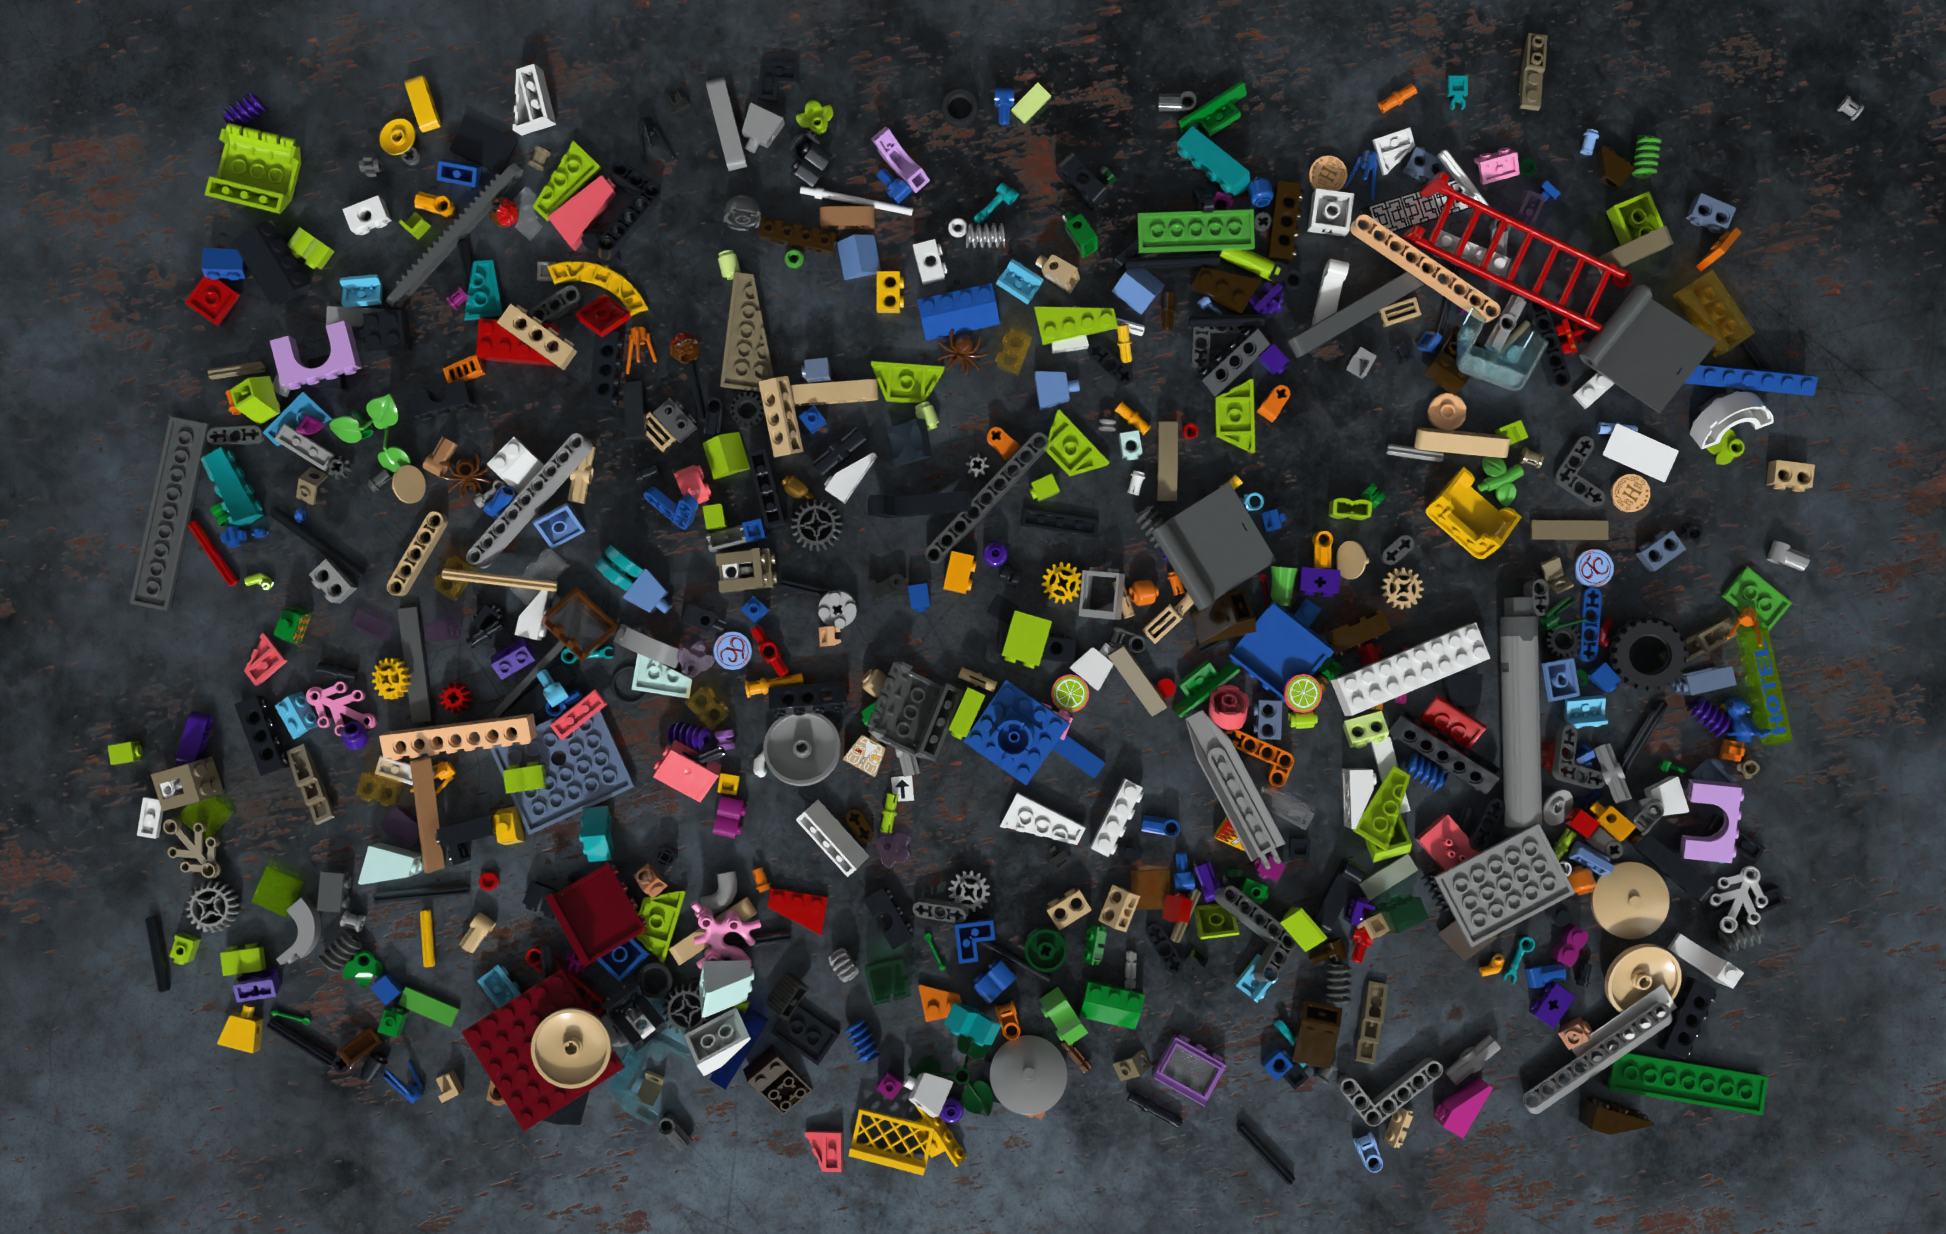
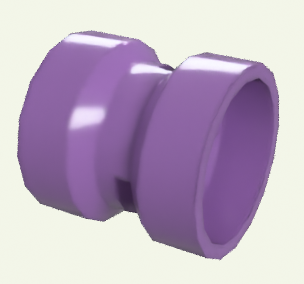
M734 729L714 732L718 742L716 747L722 746L724 750L736 749L735 742H733Z

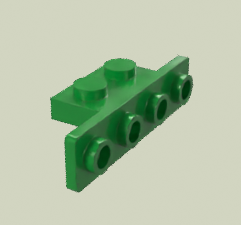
M1241 81L1233 85L1230 89L1217 95L1191 114L1183 117L1179 121L1181 133L1184 135L1192 126L1194 128L1200 126L1210 137L1239 119L1241 112L1234 103L1247 95L1245 83Z
M1206 660L1177 683L1186 695V698L1175 705L1172 710L1180 718L1188 715L1193 708L1203 703L1218 687L1235 678L1241 670L1230 662L1219 672H1216L1211 663Z

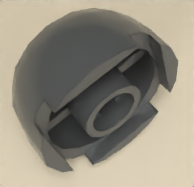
M740 194L730 198L725 204L724 223L727 222L728 227L731 229L747 231L751 226L755 225V228L760 225L762 211L757 200Z

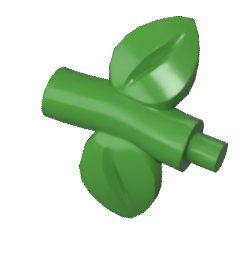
M1484 457L1482 459V467L1489 477L1483 479V483L1478 485V489L1480 492L1496 489L1497 500L1507 507L1516 496V488L1512 482L1524 475L1523 469L1519 464H1516L1506 470V465L1502 459L1498 457Z

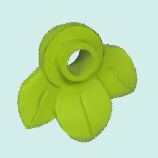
M809 100L806 103L805 112L797 114L796 120L802 128H810L813 133L818 135L823 134L827 130L828 121L833 117L832 106L826 105L822 107L818 101Z
M1729 429L1721 437L1720 443L1709 446L1706 449L1716 455V464L1725 465L1730 463L1734 457L1742 455L1745 446L1742 440L1736 438L1734 431ZM1732 445L1736 446V451L1731 449Z

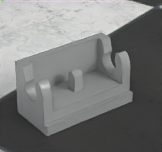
M742 525L711 532L706 535L709 542L708 548L711 552L748 543L746 542Z

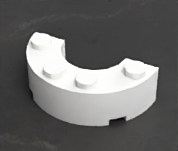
M1736 391L1723 398L1715 399L1693 421L1690 435L1699 447L1704 449L1720 443L1721 437L1725 432L1739 423L1750 422L1756 430L1772 424L1774 419L1770 410L1756 394Z

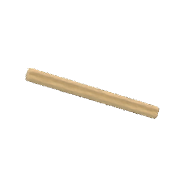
M446 568L442 571V578L554 592L557 591L558 586L556 581Z

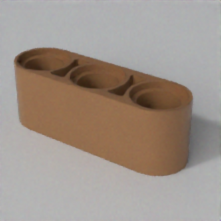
M870 206L821 207L820 228L873 229L875 228V208Z

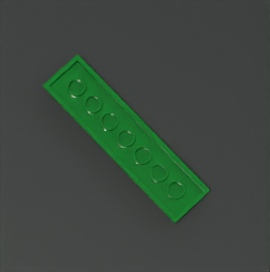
M1628 1052L1611 1064L1607 1088L1614 1091L1763 1115L1768 1077L1760 1074Z

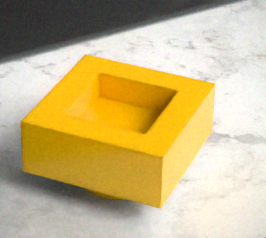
M720 773L717 792L737 795L740 776Z

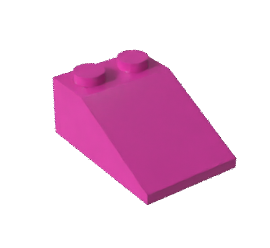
M1481 1078L1476 1079L1444 1100L1441 1105L1439 1104L1435 1109L1434 1119L1444 1128L1464 1139L1493 1087Z

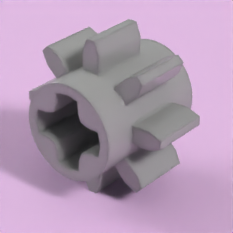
M979 453L976 458L970 455L971 462L965 463L966 466H970L968 474L971 472L975 473V478H977L979 473L985 475L984 468H989V465H984L987 458L981 459ZM975 461H976V463L981 462V463H982V464H981V469H980V470H979L978 468L973 469V467H974V463H973V462H975Z

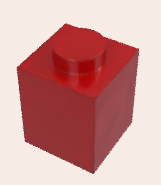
M1579 808L1571 809L1567 813L1564 822L1584 838H1589L1600 824Z
M1174 893V896L1166 895L1162 918L1173 922L1189 923L1193 900L1185 898L1186 895L1181 893Z

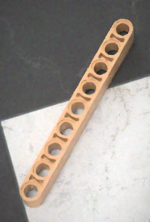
M1360 215L1351 223L1350 230L1354 236L1480 321L1489 322L1500 314V306L1497 302L1370 216ZM1358 222L1363 223L1365 229H1361L1358 226ZM1374 233L1379 234L1381 240H1377L1374 236ZM1390 244L1396 246V251L1391 249ZM1406 254L1412 257V262L1407 260ZM1422 265L1428 268V273L1423 271ZM1438 276L1444 279V283L1438 280ZM1454 287L1460 290V294L1454 291ZM1470 297L1475 300V305L1470 302ZM1486 308L1491 310V316L1487 314Z

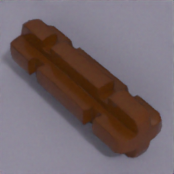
M1064 1040L1061 1043L1062 1048L1068 1051L1067 1054L1076 1065H1080L1079 1068L1083 1073L1089 1071L1092 1067L1091 1063L1085 1060L1086 1057L1076 1046H1073L1074 1043L1069 1046Z

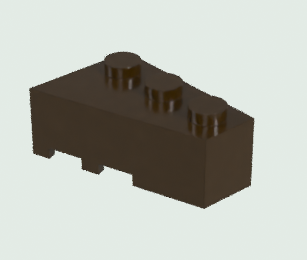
M1202 267L1190 289L1204 297H1208L1212 302L1234 315L1242 314L1261 280Z
M1376 609L1322 635L1325 641L1334 647L1332 655L1338 654V656H1342L1349 652V648L1354 646L1359 648L1365 645L1367 640L1381 638L1384 636L1383 633L1392 629L1383 610Z

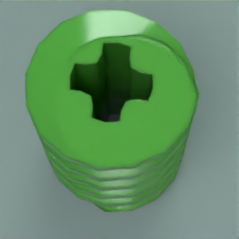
M1650 135L1637 136L1638 141H1636L1634 171H1632L1631 175L1637 178H1649L1651 174L1657 173V169L1652 168V166L1658 165V162L1653 161V159L1659 158V154L1654 152L1660 151V147L1655 146V144L1661 143L1662 140Z

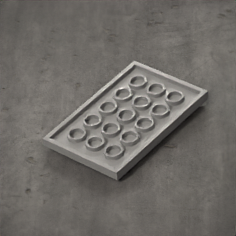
M1539 823L1434 876L1470 947L1575 894Z

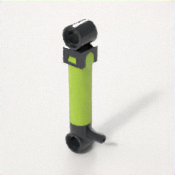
M1251 250L1203 251L1207 252L1206 254H1219L1220 258L1267 279L1266 282L1269 281L1275 285L1282 283V287L1289 292L1296 291L1303 283V275L1299 270L1292 269L1287 272L1288 265L1280 261L1274 262ZM1288 277H1294L1297 280V284H1290Z

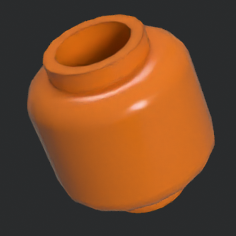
M1151 580L1134 582L1132 587L1129 588L1130 600L1137 606L1153 604L1156 596L1159 595L1157 585H1154Z
M1583 865L1573 867L1571 874L1567 876L1574 892L1578 893V895L1593 892V888L1596 886L1592 870L1589 868L1584 869Z

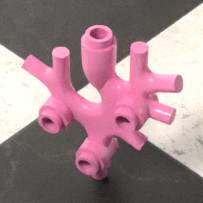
M694 901L691 907L698 918V924L701 928L706 929L704 935L694 937L695 945L701 943H709L711 945L705 950V957L696 962L698 968H702L703 961H723L724 958H730L732 961L750 960V967H752V960L737 946L725 944L723 937L728 932H737L749 946H753L756 941L749 932L752 929L761 927L760 919L752 922H742L740 914L735 910H730L725 914L724 920L719 922L713 918V913L709 908L701 906L697 901Z

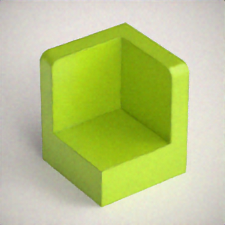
M417 212L406 222L403 220L399 221L418 240L431 227Z
M1521 420L1495 430L1496 435L1510 437V445L1528 438Z
M722 504L702 506L707 530L728 528L727 520L724 519Z

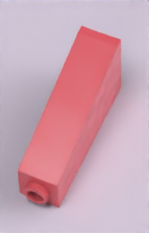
M602 175L548 216V219L574 251L582 244L581 237L595 226L617 195L613 190L616 186L609 178L605 180Z

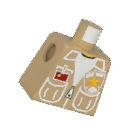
M1053 254L1049 259L1040 255L1036 261V265L1042 268L1043 275L1047 280L1069 295L1080 280L1078 269Z
M862 734L844 756L843 760L876 777L886 747L880 744L881 741L877 740L872 734L870 738Z

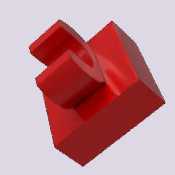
M1373 643L1356 648L1363 665L1379 661L1377 654L1383 652L1380 645L1375 647Z

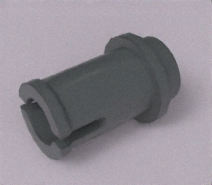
M384 468L375 477L369 478L366 484L373 492L379 491V488L392 479V476Z

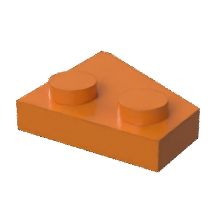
M1737 227L1731 232L1725 231L1719 237L1720 241H1717L1710 248L1711 251L1696 267L1700 271L1708 267L1729 249L1742 232Z
M918 984L926 1022L947 1018L954 1003L962 1004L959 993Z

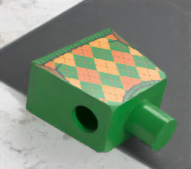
M298 606L283 609L274 635L281 640L301 646L313 612Z

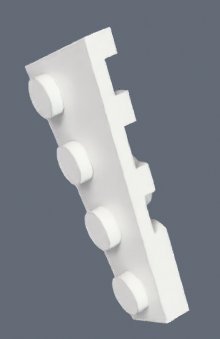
M1019 792L1016 793L1000 825L1002 828L1028 832L1036 836H1045L1075 845L1078 844L1086 829V826Z

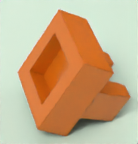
M1722 739L1719 758L1741 762L1745 752L1743 748L1744 743Z

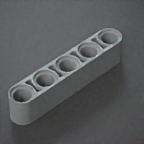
M721 77L706 81L728 170L733 171L747 167L725 78Z

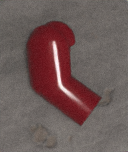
M1607 617L1599 628L1598 644H1602L1604 647H1607L1611 642L1607 634L1615 623L1610 617Z

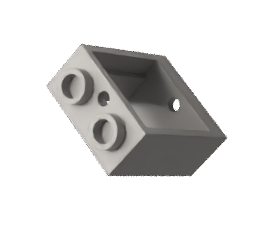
M1089 567V571L1083 570L1079 616L1121 620L1125 574L1119 573V569H1108L1107 572H1101V568ZM1093 576L1116 578L1113 611L1090 609Z

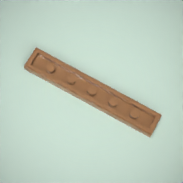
M430 757L411 761L410 767L423 867L425 873H431L443 869L445 866L443 850L437 844L435 838L436 829H440L432 763Z

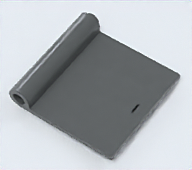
M1642 284L1636 285L1579 357L1586 365L1660 413L1715 346L1717 341L1654 301L1651 288Z
M1230 482L1166 522L1161 520L1152 526L1153 530L1151 533L1199 611L1277 561Z

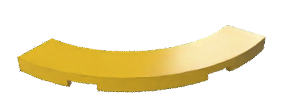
M566 261L547 266L555 285L575 281L592 283L613 293L630 312V316L648 310L644 299L631 283L617 272L602 265L591 262Z

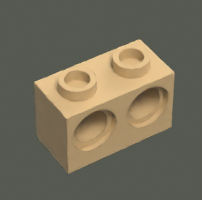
M1782 460L1771 461L1768 465L1766 485H1773V489L1784 490L1786 487H1789L1795 492H1805V489L1813 487L1815 465ZM1779 471L1783 473L1782 480L1778 476ZM1798 473L1802 476L1801 482L1797 478Z
M1112 884L1098 921L1114 929L1126 932L1140 896Z
M1072 888L1064 893V898L1060 900L1056 898L1048 903L1049 907L1046 910L1058 930L1063 929L1092 910L1079 888L1077 890ZM1073 898L1081 899L1079 907L1071 906ZM1057 908L1065 910L1063 917L1058 918L1054 915Z

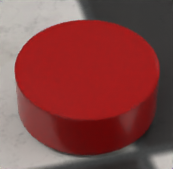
M1622 269L1627 272L1623 279L1612 275L1611 283L1616 289H1625L1631 284L1632 275L1629 271Z
M1161 679L1156 684V688L1163 698L1171 697L1175 693V684L1170 679Z
M494 871L484 872L479 878L480 887L486 891L497 888L500 883V878Z

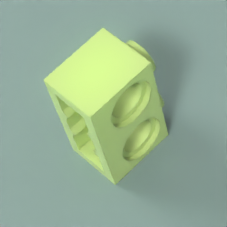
M1382 711L1346 720L1343 724L1350 748H1362L1370 742H1383L1389 734ZM1371 726H1378L1380 731H1373ZM1360 731L1362 736L1356 737L1352 732Z

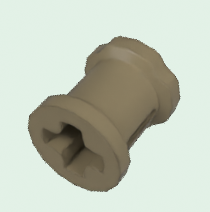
M535 146L532 159L528 160L527 163L533 168L543 171L544 163L551 153L542 147Z
M1524 447L1519 463H1528L1534 465L1535 468H1540L1545 454L1544 452L1537 453Z

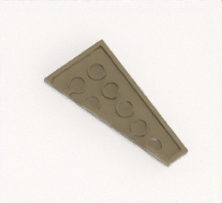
M734 272L720 387L760 392L759 381L772 379L774 375L754 275Z

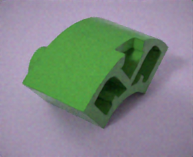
M1059 987L1039 999L1043 1005L1040 1008L1046 1018H1051L1058 1029L1055 1032L1061 1041L1065 1040L1070 1046L1088 1034L1087 1029Z

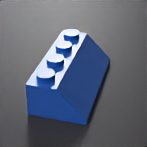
M992 283L917 300L926 341L949 336L952 329L954 330L953 335L1000 325Z

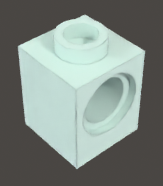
M1139 430L1119 434L1122 458L1127 457V460L1138 459V456L1142 454ZM1127 442H1133L1136 445V449L1134 451L1127 450Z

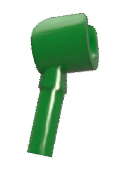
M1661 760L1657 767L1666 773L1669 772L1670 768L1679 772H1686V768L1676 766L1666 760Z

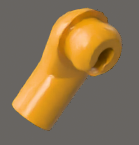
M1499 953L1495 954L1488 966L1479 967L1481 976L1499 973L1505 962L1504 956Z

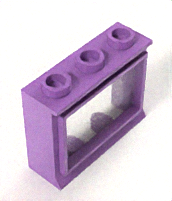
M1174 1034L1155 1067L1152 1076L1154 1079L1205 1107L1209 1096L1227 1065L1223 1061L1224 1058L1219 1054L1214 1053L1212 1055L1206 1052L1207 1048L1197 1043L1195 1046L1190 1043V1039L1185 1035L1180 1034L1178 1036Z

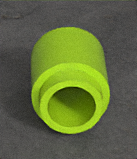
M1313 710L1305 713L1293 711L1288 714L1289 726L1295 729L1314 728V725L1318 723L1317 712H1313Z

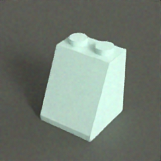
M381 842L370 845L367 849L358 884L363 885L416 875L424 869L422 854Z
M750 960L703 961L699 982L702 1017H708L747 1000L748 992L752 991L751 980H754V968L750 967Z

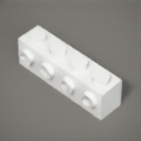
M1441 230L1435 246L1454 254L1460 238ZM1468 241L1461 258L1480 266L1487 249ZM1494 252L1486 270L1504 277L1511 259ZM1430 253V254H1432L1434 257H1436V258H1438V259H1443V258H1441V257H1439V256H1437V255H1435V254H1433V253Z
M1125 778L1123 779L1090 844L1091 849L1109 857L1110 853L1114 854L1118 846L1116 841L1119 836H1123L1127 828L1124 825L1127 819L1131 820L1135 812L1133 807L1136 802H1140L1144 794L1141 786Z
M819 800L813 803L796 819L847 877L870 857Z

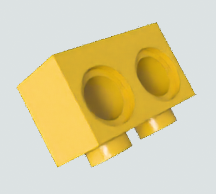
M877 271V313H900V308H904V296H900V289H904V277H900V271ZM888 279L896 281L892 287L886 286L885 282ZM888 298L896 300L892 306L886 305L885 301Z

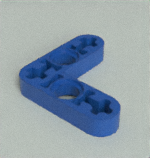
M653 486L644 493L645 499L679 528L686 530L693 523L698 509V502L691 495L686 494L676 505Z

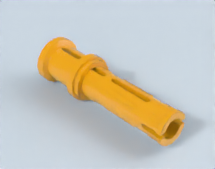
M802 673L767 680L763 677L757 681H745L747 698L761 693L766 695L770 687L804 685Z

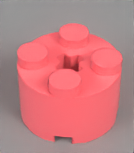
M694 464L673 473L683 497L689 494L696 499L698 504L708 501L709 497L712 496L708 484H703L702 479L705 478L700 465L695 466Z
M1233 685L1218 687L1214 693H1211L1208 717L1220 729L1232 730L1242 728L1247 718L1248 695L1245 692L1242 693L1238 687Z

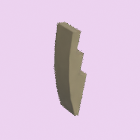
M1663 226L1598 258L1609 264L1612 263L1618 266V268H1622L1674 243L1667 226Z
M1158 421L1157 501H1177L1178 421Z
M1726 618L1686 638V648L1689 651V657H1687L1686 662L1702 653L1709 652L1737 636L1738 633L1735 631L1730 639L1726 638L1734 626L1730 618ZM1666 649L1656 654L1662 666L1667 658Z
M302 744L286 751L296 785L301 789L305 805L309 806L314 823L319 825L334 818L335 814L326 789L306 745Z
M1368 981L1358 1030L1355 1061L1375 1064L1377 1044L1380 1042L1381 1025L1384 1023L1388 984Z

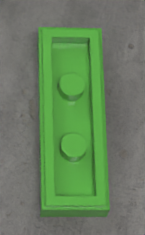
M409 986L405 987L398 1005L449 1027L453 1026L460 1010L459 1007Z

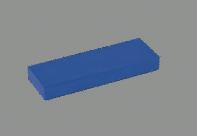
M1067 735L1064 740L1059 739L1053 747V750L1094 779L1105 765V762Z

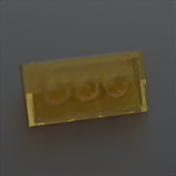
M1713 269L1673 294L1692 325L1717 341L1710 350L1715 358L1730 351L1755 333Z

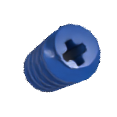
M1416 752L1410 756L1405 765L1407 774L1414 773L1412 779L1415 780L1419 776L1420 784L1426 780V787L1428 788L1433 785V792L1445 783L1449 772L1445 773L1444 769H1438L1436 764L1431 765V761H1425L1423 756L1418 757Z
M865 1018L851 1023L844 1031V1033H851L847 1038L848 1040H854L850 1046L857 1047L854 1055H861L857 1062H867L881 1055V1053L876 1052L878 1046L872 1045L875 1039L869 1038L872 1033L871 1031H866L869 1026L868 1024H863L866 1020Z

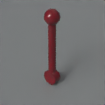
M1261 574L1259 580L1262 581L1265 611L1269 606L1265 582L1267 576L1266 574Z

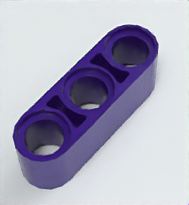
M195 711L190 713L176 756L177 765L181 766L203 759L213 725L212 716Z

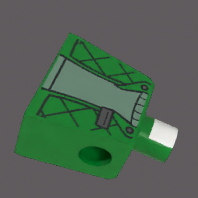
M1072 211L1065 213L1062 218L1066 222V234L1080 257L1083 259L1098 250L1097 235L1083 215L1075 216Z

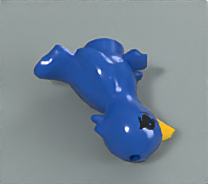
M1729 697L1724 704L1720 705L1719 708L1726 711L1732 718V731L1726 734L1735 736V741L1752 742V736L1765 738L1771 734L1770 729L1757 728L1745 716L1746 713H1751L1749 710L1750 706L1741 697Z

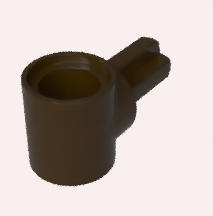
M1340 937L1325 942L1323 949L1308 955L1312 965L1327 959L1331 962H1337L1348 957Z

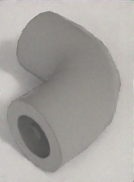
M736 871L717 874L718 889L712 895L701 897V906L709 908L713 914L725 910L733 902L737 893Z

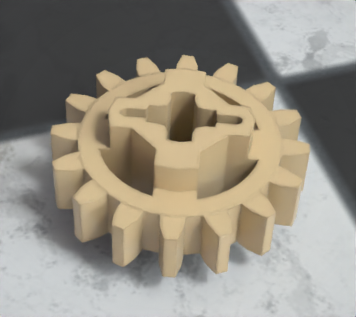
M1396 568L1393 569V574L1390 572L1386 574L1388 579H1382L1385 586H1381L1380 589L1385 590V593L1381 594V596H1387L1385 602H1392V608H1395L1397 605L1399 609H1403L1404 605L1406 608H1411L1410 603L1415 605L1417 604L1416 598H1422L1418 594L1419 591L1424 590V588L1419 587L1422 580L1417 581L1416 578L1419 575H1412V569L1405 572V568H1401L1399 572ZM1397 576H1405L1407 579L1401 580ZM1399 585H1405L1403 588L1405 592H1399ZM1403 597L1406 601H1398L1396 599Z

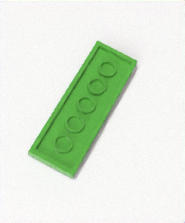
M1254 209L1213 211V213L1189 211L1137 214L1138 253L1250 250L1255 248Z

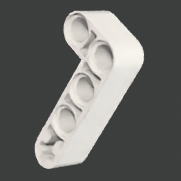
M1330 258L1325 264L1311 326L1337 311L1342 284L1349 270V262Z

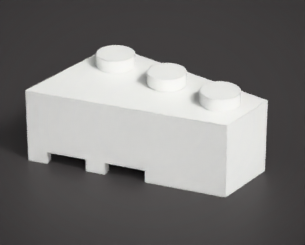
M535 64L516 69V106H514L515 123L513 124V131L522 136L556 125L543 70Z

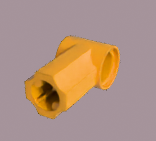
M420 191L415 196L414 202L417 209L440 214L446 218H450L456 213V205L445 196H435ZM448 203L447 208L442 210L443 205Z
M1318 531L1312 538L1314 544V568H1331L1333 536L1328 531ZM1322 534L1327 538L1324 545L1320 544L1318 540Z

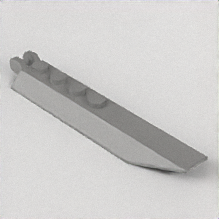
M1203 710L1186 718L1185 721L1195 756L1250 861L1252 862L1260 857L1264 867L1268 870L1271 866L1264 854L1270 852L1273 860L1277 864L1281 863L1275 848L1286 843L1232 741Z

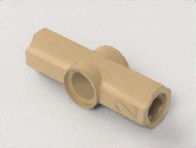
M595 447L592 448L587 457L570 475L571 485L568 501L585 504L588 485L591 484L594 470L592 465Z

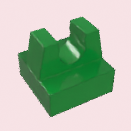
M1330 656V658L1327 657L1317 671L1331 683V680L1335 679L1344 668Z

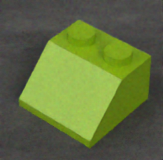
M1400 812L1387 852L1365 839L1373 862L1409 853L1412 847L1411 839Z

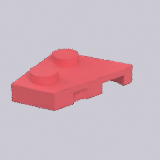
M266 633L260 635L261 641L257 649L253 650L251 660L247 663L244 670L256 686L261 685L287 662V659Z
M806 1130L805 1137L809 1139L812 1145V1151L818 1159L822 1172H842L843 1131Z

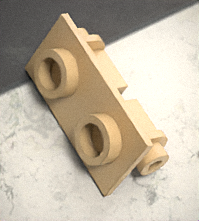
M1401 1107L1392 1114L1389 1126L1385 1132L1384 1142L1394 1148H1400V1145H1403L1407 1132L1402 1129L1403 1127L1409 1128L1414 1117L1412 1115L1413 1111Z

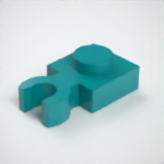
M1448 76L1447 97H1453V100L1450 102V109L1453 110L1455 103L1458 102L1460 110H1463L1466 106V101L1463 97L1468 95V76Z

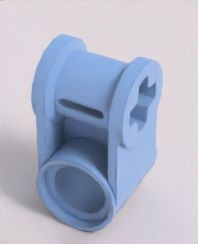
M1368 1132V1135L1358 1139L1356 1137L1353 1138L1354 1145L1364 1166L1370 1172H1379L1383 1167V1161L1372 1132ZM1371 1158H1376V1164L1369 1166L1368 1161Z

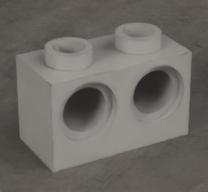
M325 559L309 574L312 578L311 582L318 589L321 588L325 592V598L331 603L341 604L357 589L343 571L329 559ZM325 571H327L329 576L327 580L324 581L322 578V574ZM337 585H340L341 592L337 595L335 588Z

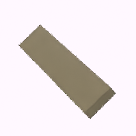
M1531 520L1530 540H1609L1608 521Z
M1125 644L1108 654L1112 663L1152 717L1168 707L1167 702Z

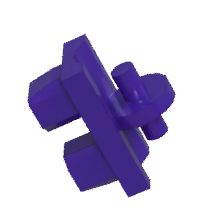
M1268 281L1262 288L1266 295L1261 298L1256 294L1249 300L1256 314H1265L1266 312L1272 314L1274 311L1280 313L1283 310L1281 304L1284 302L1283 298H1281L1284 295L1282 285L1279 283L1275 285Z

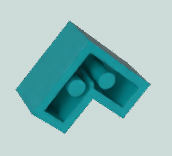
M608 806L586 807L584 816H581L582 830L579 831V840L583 842L584 855L587 854L589 862L612 860L614 845L610 835L611 815Z
M957 1003L953 1004L944 1022V1025L950 1028L949 1031L957 1036L960 1034L966 1037L970 1036L974 1038L973 1042L980 1046H984V1044L992 1045L1002 1025L973 1006Z

